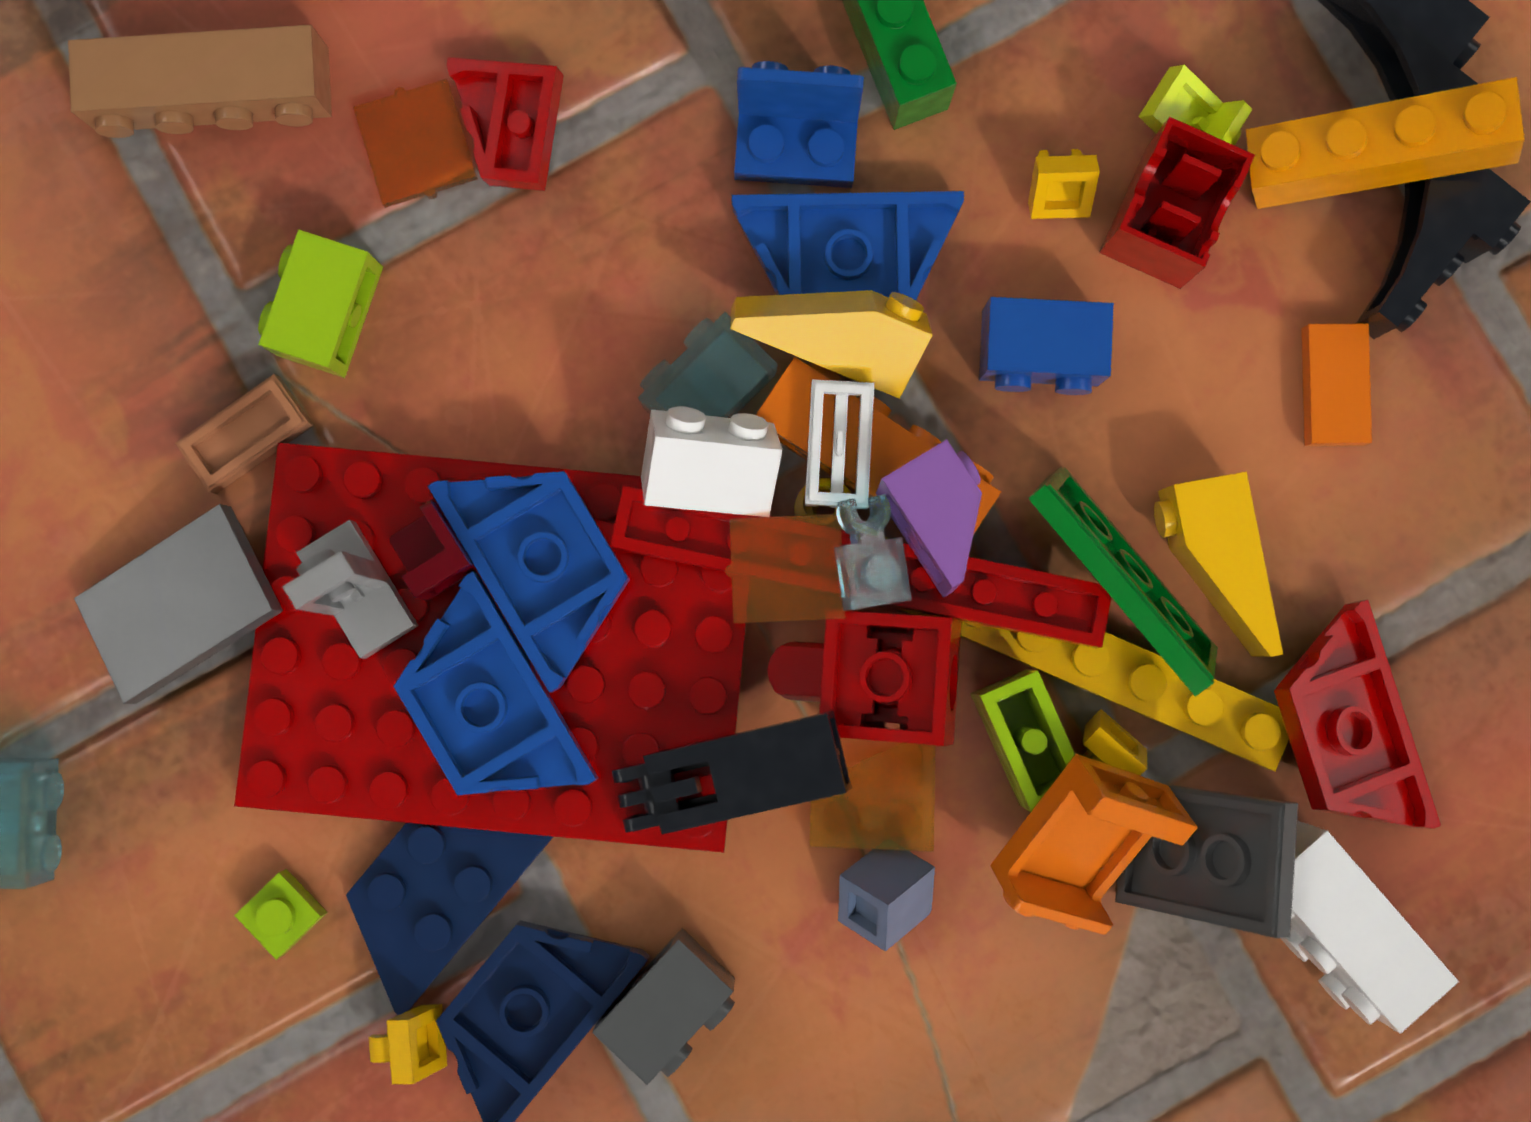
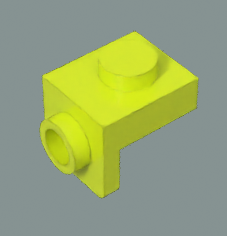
M1184 64L1169 67L1138 117L1156 134L1167 119L1171 117L1235 146L1241 136V128L1250 115L1252 108L1244 100L1222 102Z

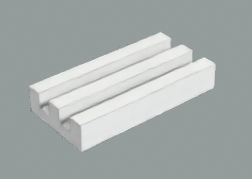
M812 379L805 506L868 508L874 383ZM824 394L835 395L830 492H818ZM848 395L860 396L855 494L843 493Z

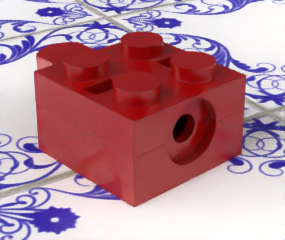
M826 610L824 643L794 641L777 647L770 657L767 668L769 682L773 690L785 699L820 702L819 714L834 711L840 738L933 746L953 745L962 621L952 617ZM893 628L906 629V634L893 633ZM886 723L900 724V728H887Z

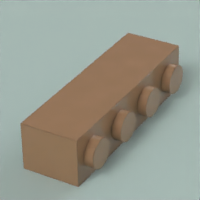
M312 25L68 40L71 112L102 136L125 138L134 135V130L153 128L169 134H186L192 132L194 126L217 125L227 130H246L253 127V122L276 121L281 125L300 127L311 124L313 118L332 117L329 48Z

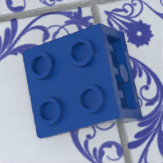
M773 61L757 62L751 68L739 67L737 71L739 116L734 170L735 180L852 188L854 182L857 126L864 77L861 75H851L848 69L831 65L817 67L814 69V72L789 70L786 65Z

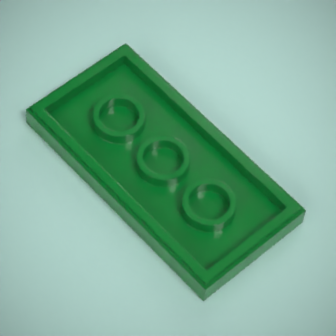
M1058 468L1040 484L1028 499L1193 695L1197 696L1214 684L1218 647L1066 468Z

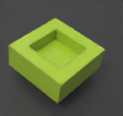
M285 869L276 874L234 916L277 960L285 955L328 912Z

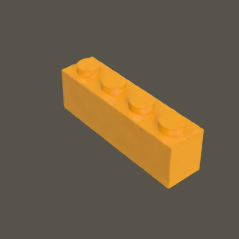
M1517 77L1246 129L1248 152L1255 154L1250 166V178L1257 209L1517 164L1525 140Z

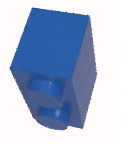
M990 297L982 310L979 381H995L994 388L1005 392L1030 391L1031 383L1055 384V392L1058 394L1086 395L1092 393V386L1098 387L1111 376L1114 303Z

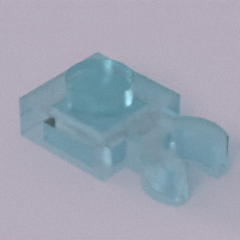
M885 494L868 498L870 516L866 522L858 516L855 498L839 501L837 504V520L841 528L850 535L851 545L834 547L843 610H854L912 600L902 537L885 540L884 528L887 526L891 516L890 503Z

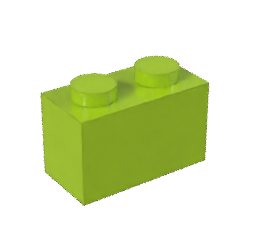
M298 229L293 245H288L281 255L278 266V275L281 281L274 301H269L261 312L258 324L261 338L258 345L278 357L345 378L383 266L367 251Z
M1025 669L970 694L1019 805L1031 812L1074 757L1075 753L1039 671Z

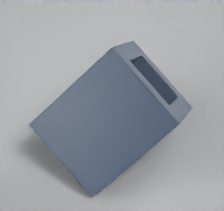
M890 840L883 841L840 874L838 921L886 952L931 913L935 867Z

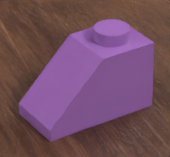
M947 439L882 478L876 491V495L943 598L954 592L964 581L982 492L977 486L981 483V478L976 466L965 452L959 451L956 453Z

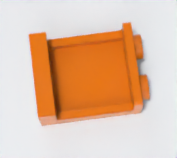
M1075 754L990 866L1003 889L1005 901L1017 913L1026 917L1037 916L1059 922L1074 930L1081 928L1106 935L1113 927V922L1102 906L1101 899L1148 840L1153 836L1183 846L1198 826L1168 785Z

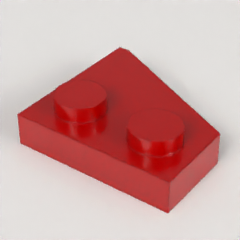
M448 57L446 66L449 76L455 81L463 106L460 112L466 131L472 136L474 142L473 154L481 179L489 186L545 191L564 77L557 66Z

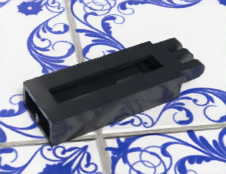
M834 711L654 752L643 756L645 763L611 771L614 783H627L638 778L640 790L617 795L620 808L644 803L646 814H635L623 820L626 833L660 826L661 834H666L845 794L852 789ZM709 766L715 793L680 801L679 797L697 794L702 791L700 778L698 775L675 781L673 774Z

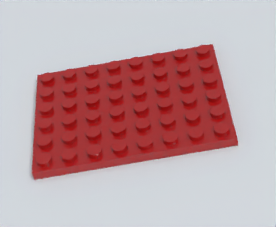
M278 442L263 571L283 611L255 629L234 806L724 853L728 820L661 834L660 826L626 833L623 820L635 814H646L644 803L620 808L617 795L640 790L638 778L627 783H614L611 771L645 763L643 756L654 752L736 733L751 577L612 549L630 581L562 687L553 693H549L599 778L588 785H565L457 795L396 692L394 685L409 661L415 659L424 646V638L435 621L442 618L461 588L459 587L461 581L430 601L414 598L402 578L408 571L391 545L390 537L424 516L420 506L430 500L437 503L428 488V485L435 481L461 482L485 480V477L508 475L512 477L532 476L534 473L565 471L610 545L622 487L628 486L642 489L641 476ZM348 520L357 523L419 625L366 659L359 658L335 616L296 610L283 588L284 585L300 576L297 567L302 562L296 552ZM709 766L673 774L675 781L698 775L700 778L702 791L697 794L679 797L680 801L715 793Z

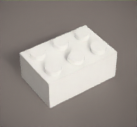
M1297 821L1290 937L1281 938V940L1303 962L1309 959L1325 974L1318 981L1342 1008L1347 1010L1351 1007L1369 1025L1378 1020L1401 1034L1459 981L1327 830Z

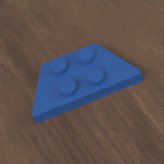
M964 191L732 195V211L777 295L873 290L887 297L890 296L891 292H898L917 300L964 202Z
M565 471L534 473L532 476L512 477L510 475L485 477V480L449 482L444 480L435 481L428 485L429 490L548 692L553 693L560 689L630 581V578Z
M474 571L467 574L459 584L461 588L442 618L435 621L424 638V646L416 658L409 661L394 685L396 692L457 795H467L492 791L588 785L599 778L480 576Z

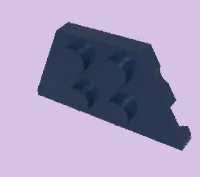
M405 823L346 894L393 1010L397 1015L411 1009L553 839L552 836Z
M520 920L436 1020L447 1049L456 1056L458 1061L457 1073L466 1094L471 1093L482 1121L514 1122L644 966L650 955L643 949Z

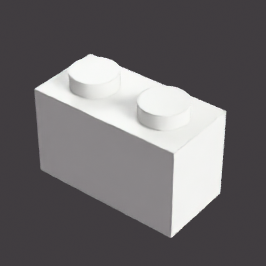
M685 406L672 407L668 411L651 409L641 472L644 505L769 517L782 455V447L775 424L767 422L762 417L748 413H738L732 415L731 418L706 416L697 409Z

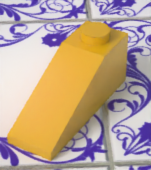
M873 290L735 297L731 306V330L857 382L874 383V389L899 399L933 335L927 313L923 312L924 307L911 297L898 292H891L889 297Z
M1247 471L1174 484L1159 490L1160 501L1155 502L1154 518L1160 536L1162 538L1167 537L1170 551L1252 657L1283 655Z

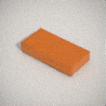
M1369 323L1308 324L1301 328L1304 446H1365L1371 444Z

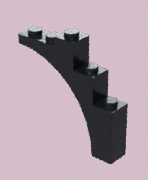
M1318 0L1350 31L1376 68L1390 101L1478 84L1460 69L1480 47L1481 44L1474 39V36L1490 17L1469 0ZM1490 169L1405 183V202L1396 248L1379 289L1356 324L1369 323V336L1373 339L1395 328L1400 332L1405 331L1427 307V303L1421 298L1433 283L1437 286L1442 285L1456 272L1463 262L1466 264L1488 251L1496 255L1515 238L1521 229V226L1515 221L1531 201Z

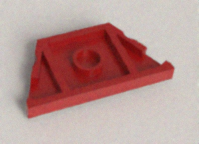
M1369 600L1345 604L1274 689L1311 809L1413 828L1435 829L1440 827L1441 823Z

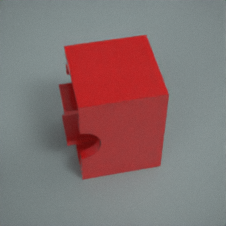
M1169 117L1146 147L1099 253L1181 289L1206 267L1211 256L1208 251L1219 238L1220 233H1218L1222 219L1234 196L1241 188L1255 154Z

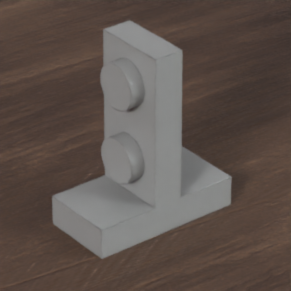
M348 520L296 552L302 562L297 567L300 576L283 586L285 592L296 610L335 616L359 658L366 659L419 626L356 522Z

